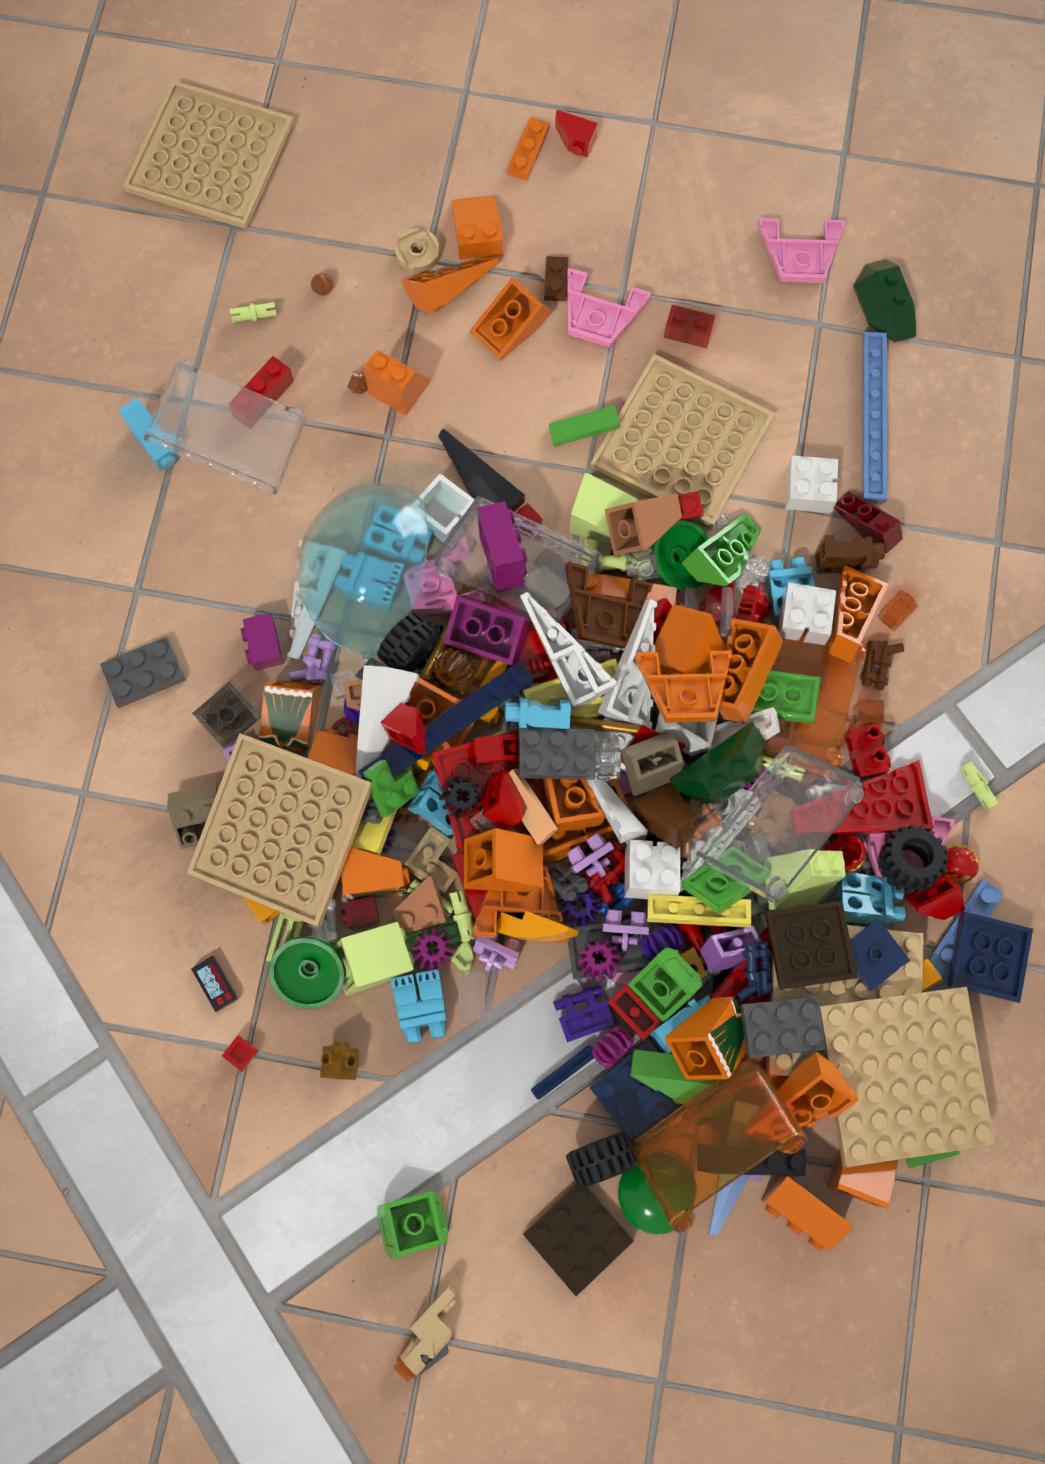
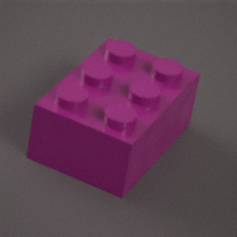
M505 501L477 507L479 538L496 593L524 587V577L528 576L525 564L527 563V555L525 549H520L519 546L521 537L519 530L513 527V524H515L513 511L508 510Z
M467 595L456 596L444 643L513 665L519 663L531 619L529 615Z

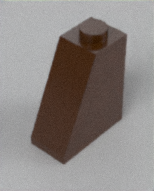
M671 782L654 788L633 802V814L649 832L675 849H678L694 838L695 818Z

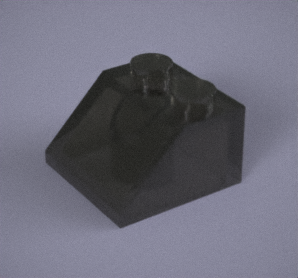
M230 681L192 713L224 749L238 738L239 733L243 734L261 719V715Z

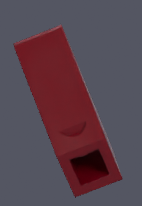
M850 491L837 500L834 509L863 538L872 537L873 543H884L886 554L903 540L900 520Z

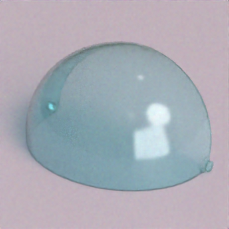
M380 483L349 489L336 496L323 507L310 524L301 545L298 560V580L301 596L311 619L318 629L333 643L350 652L363 655V660L372 661L388 632L400 620L410 614L420 587L427 554L428 525L424 504L416 492L401 486Z

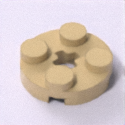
M418 228L409 229L398 238V242L395 245L396 259L411 274L426 271L439 261L438 240L429 231L426 233ZM414 247L423 249L421 253H413Z

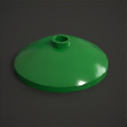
M685 520L677 521L653 543L652 562L654 569L665 585L676 587L677 591L694 590L705 583L697 581L682 564L697 547L709 540L706 533L699 526Z
M302 936L284 942L275 951L269 965V978L275 992L285 1002L298 1008L315 1009L327 1005L338 996L344 984L345 968L340 955L330 944L315 937ZM307 963L313 964L314 968H309Z
M651 1153L638 1157V1164L633 1169L623 1173L619 1181L618 1200L623 1214L633 1226L646 1233L666 1234L678 1229L688 1220L695 1205L696 1189L690 1172L680 1161L666 1154ZM656 1189H661L663 1191V1197L661 1199H656L654 1197V1191Z

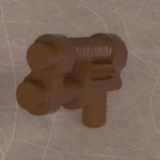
M881 640L868 641L865 649L864 667L860 674L861 685L870 687L871 683H874L875 689L884 690L889 681L887 677L888 668L892 665V660L889 656L904 652L903 643L888 645V641ZM873 665L879 666L877 675L871 673Z

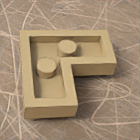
M430 826L403 867L408 868L409 872L422 881L434 875L439 892L443 895L458 873L438 859L451 839L433 826Z

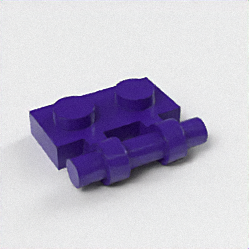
M601 985L592 988L587 986L581 992L572 995L568 993L562 995L561 999L553 1001L556 1011L563 1008L567 1011L568 1015L559 1018L567 1043L615 1026L607 1001L599 1004L596 1003L595 997L603 995ZM587 1000L589 1007L575 1012L573 1005Z

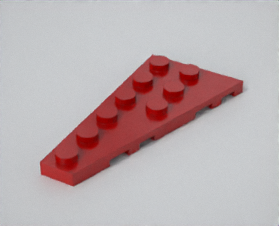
M920 760L790 812L794 837L893 833L895 830L898 831L900 827L905 826L908 828L909 825H915L917 829L920 826L926 827L925 831L928 832L934 829Z

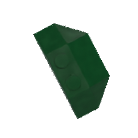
M887 259L865 264L853 288L867 324L878 332L887 333V337L894 343L916 337L915 306L899 265Z
M750 722L669 780L683 798L720 804L760 776L765 739L754 723Z

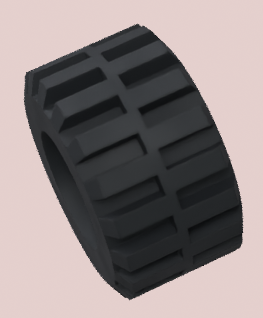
M414 612L400 620L388 632L380 644L377 656L389 668L413 672L432 654L441 633L420 613Z
M909 825L908 828L905 826L900 827L898 831L895 830L890 835L879 852L878 858L881 859L878 862V866L883 868L880 873L882 877L887 876L888 880L886 882L889 885L895 884V889L898 891L902 888L905 889V893L909 894L913 890L916 894L921 893L923 890L926 891L936 883L947 868L945 864L948 862V856L944 855L947 852V848L941 845L943 840L940 837L936 838L934 831H925L926 827L920 826L918 829L915 825ZM909 850L918 854L924 863V868H914L908 865L903 859L901 851Z
M619 1132L572 1150L566 1155L576 1186L580 1188H585L625 1173L638 1164L628 1135L625 1132Z

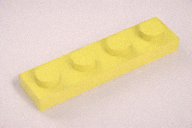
M648 894L647 922L750 928L751 900L741 899L718 914L696 897Z

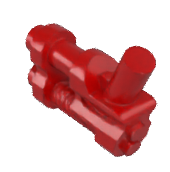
M617 843L613 846L614 849L599 859L601 861L607 857L609 862L613 858L618 861L611 870L607 867L603 868L606 873L604 877H600L598 873L591 877L587 873L583 876L595 893L600 891L605 904L614 901L608 886L610 883H617L619 880L618 876L625 869V855L621 854L623 848Z

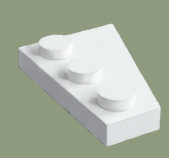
M772 707L750 714L746 724L728 721L716 725L711 749L707 750V752L750 722L754 723L765 741L779 733L780 727L775 708Z

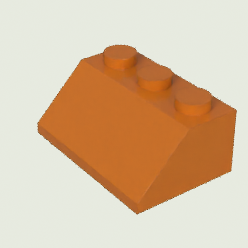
M785 1175L777 1176L761 1200L766 1204L764 1209L776 1218L779 1215L788 1221L786 1224L788 1228L798 1235L802 1231L809 1237L807 1242L820 1252L823 1248L832 1251L854 1227Z

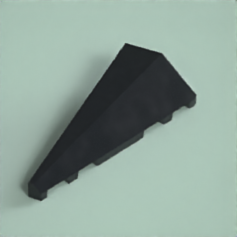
M444 428L440 431L438 438L442 441L468 493L476 500L477 507L505 501L508 510H512L514 513L525 503L524 493Z

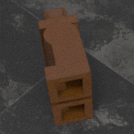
M825 535L815 551L816 574L841 573L844 565L862 573L867 568H877L879 560H883L885 557L884 543H873L872 537H864V539L855 538L851 541H835V535Z

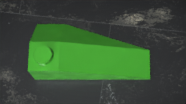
M745 513L697 547L682 564L697 581L727 586L742 574L744 563L747 562L749 552L754 547L761 529Z
M634 1049L630 1076L653 1090L660 1091L671 1097L672 1101L686 1106L701 1118L725 1123L738 1091L740 1065L736 1067L729 1079L686 1080L673 1054Z

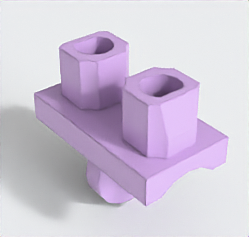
M595 833L586 840L593 852L585 856L579 846L567 852L569 861L572 864L570 868L573 873H578L592 864L593 866L586 870L589 877L595 873H598L600 877L606 875L603 868L610 864L609 860L605 857L598 862L597 859L614 849L610 842H606L598 833Z
M608 909L605 923H602V930L604 932L622 933V936L612 935V943L621 944V951H627V944L637 945V937H628V933L649 935L645 912L631 911V924L626 925L621 924V910Z
M496 932V937L494 938L477 937L473 952L480 954L479 960L487 963L485 968L487 972H490L492 967L502 970L503 966L514 969L520 954L518 952L520 942L508 938L503 946L496 942L499 935Z

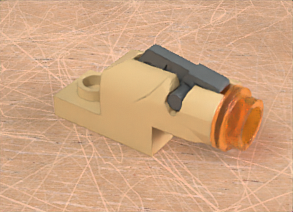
M449 1285L411 1325L410 1329L417 1337L413 1336L404 1352L396 1358L397 1362L394 1368L407 1382L412 1378L415 1379L418 1374H423L449 1353L447 1343L450 1341L452 1328L439 1315L441 1311L446 1314L456 1303L453 1300L456 1292Z

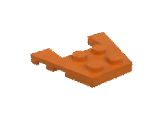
M732 650L709 651L710 674L661 675L658 652L636 653L635 662L665 723L716 721Z
M543 866V888L530 892L487 890L471 936L496 937L497 912L525 914V911L562 924V914L558 911L555 901L556 894L547 866ZM569 938L558 941H550L549 943L566 944L569 942Z

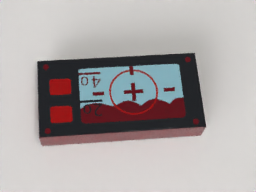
M211 956L191 968L216 1013L239 1000L215 956Z

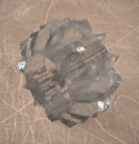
M751 555L747 562L744 563L742 574L734 580V587L742 593L744 588H747V585H754L758 589L759 583L762 584L770 571V563L761 556Z

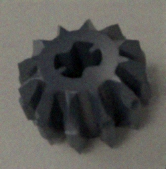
M457 775L456 782L452 778L447 779L449 787L446 785L441 786L440 789L447 794L440 795L439 800L447 801L442 806V809L445 810L451 807L450 816H454L458 810L459 818H464L465 811L469 815L474 814L472 806L480 807L481 804L475 798L482 797V793H475L474 791L479 787L478 783L470 786L471 777H467L463 783L462 775ZM456 791L465 793L466 797H463L465 801L456 800L455 796L458 795Z

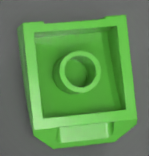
M666 947L627 985L664 1023L702 986L700 973H696L678 954V950Z
M434 1190L377 1206V1218L383 1238L384 1250L389 1259L399 1258L447 1243L448 1227L441 1199Z

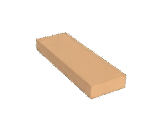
M512 769L509 774L524 800L522 822L537 845L543 844L558 828L525 778H519V769Z

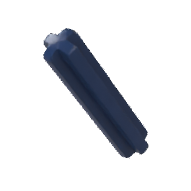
M591 1045L586 1046L532 1087L531 1092L535 1098L540 1100L595 1057L592 1055L593 1047Z

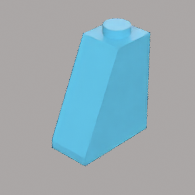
M138 397L118 410L130 433L160 471L171 467L179 459L174 447Z

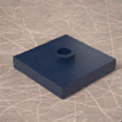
M875 919L850 939L857 976L868 991L875 989L910 961L879 919Z

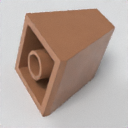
M677 493L604 509L614 556L648 549L682 517Z

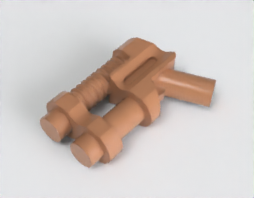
M711 802L706 805L703 803L699 806L700 809L692 813L695 823L702 817H707L699 825H694L695 833L693 839L700 840L703 837L702 834L710 828H717L720 825L719 822L723 820L718 812L712 814L716 809ZM690 842L681 846V857H691Z

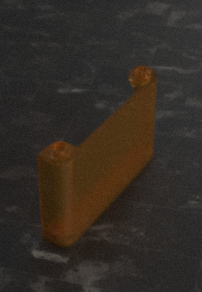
M778 620V623H777V625H776L777 631H778V628H779V620ZM805 628L799 641L782 638L783 644L771 670L821 677L814 724L778 720L780 732L765 741L763 755L777 760L782 758L787 763L831 775L834 768L840 767L843 754H840L839 751L859 661H863L866 648L862 647L863 642H861L852 662L849 663L829 654L830 637L825 645L803 642L804 636L808 631V628Z
M749 1059L739 1064L729 1079H718L636 1138L631 1145L638 1165L671 1229L679 1233L693 1225L695 1219L693 1210L778 1149L783 1153L793 1154L798 1152L803 1144L809 1140L762 1064L756 1059Z

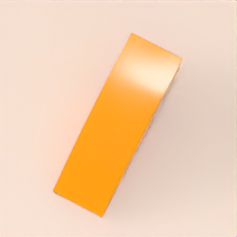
M525 911L522 920L501 912L496 930L498 933L516 939L533 942L564 940L575 937L579 933L575 929Z

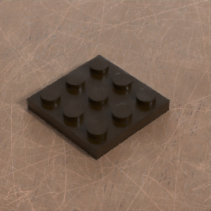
M842 901L765 912L779 990L858 978Z
M576 1185L523 1234L575 1296L580 1294L634 1242L588 1187L580 1188Z

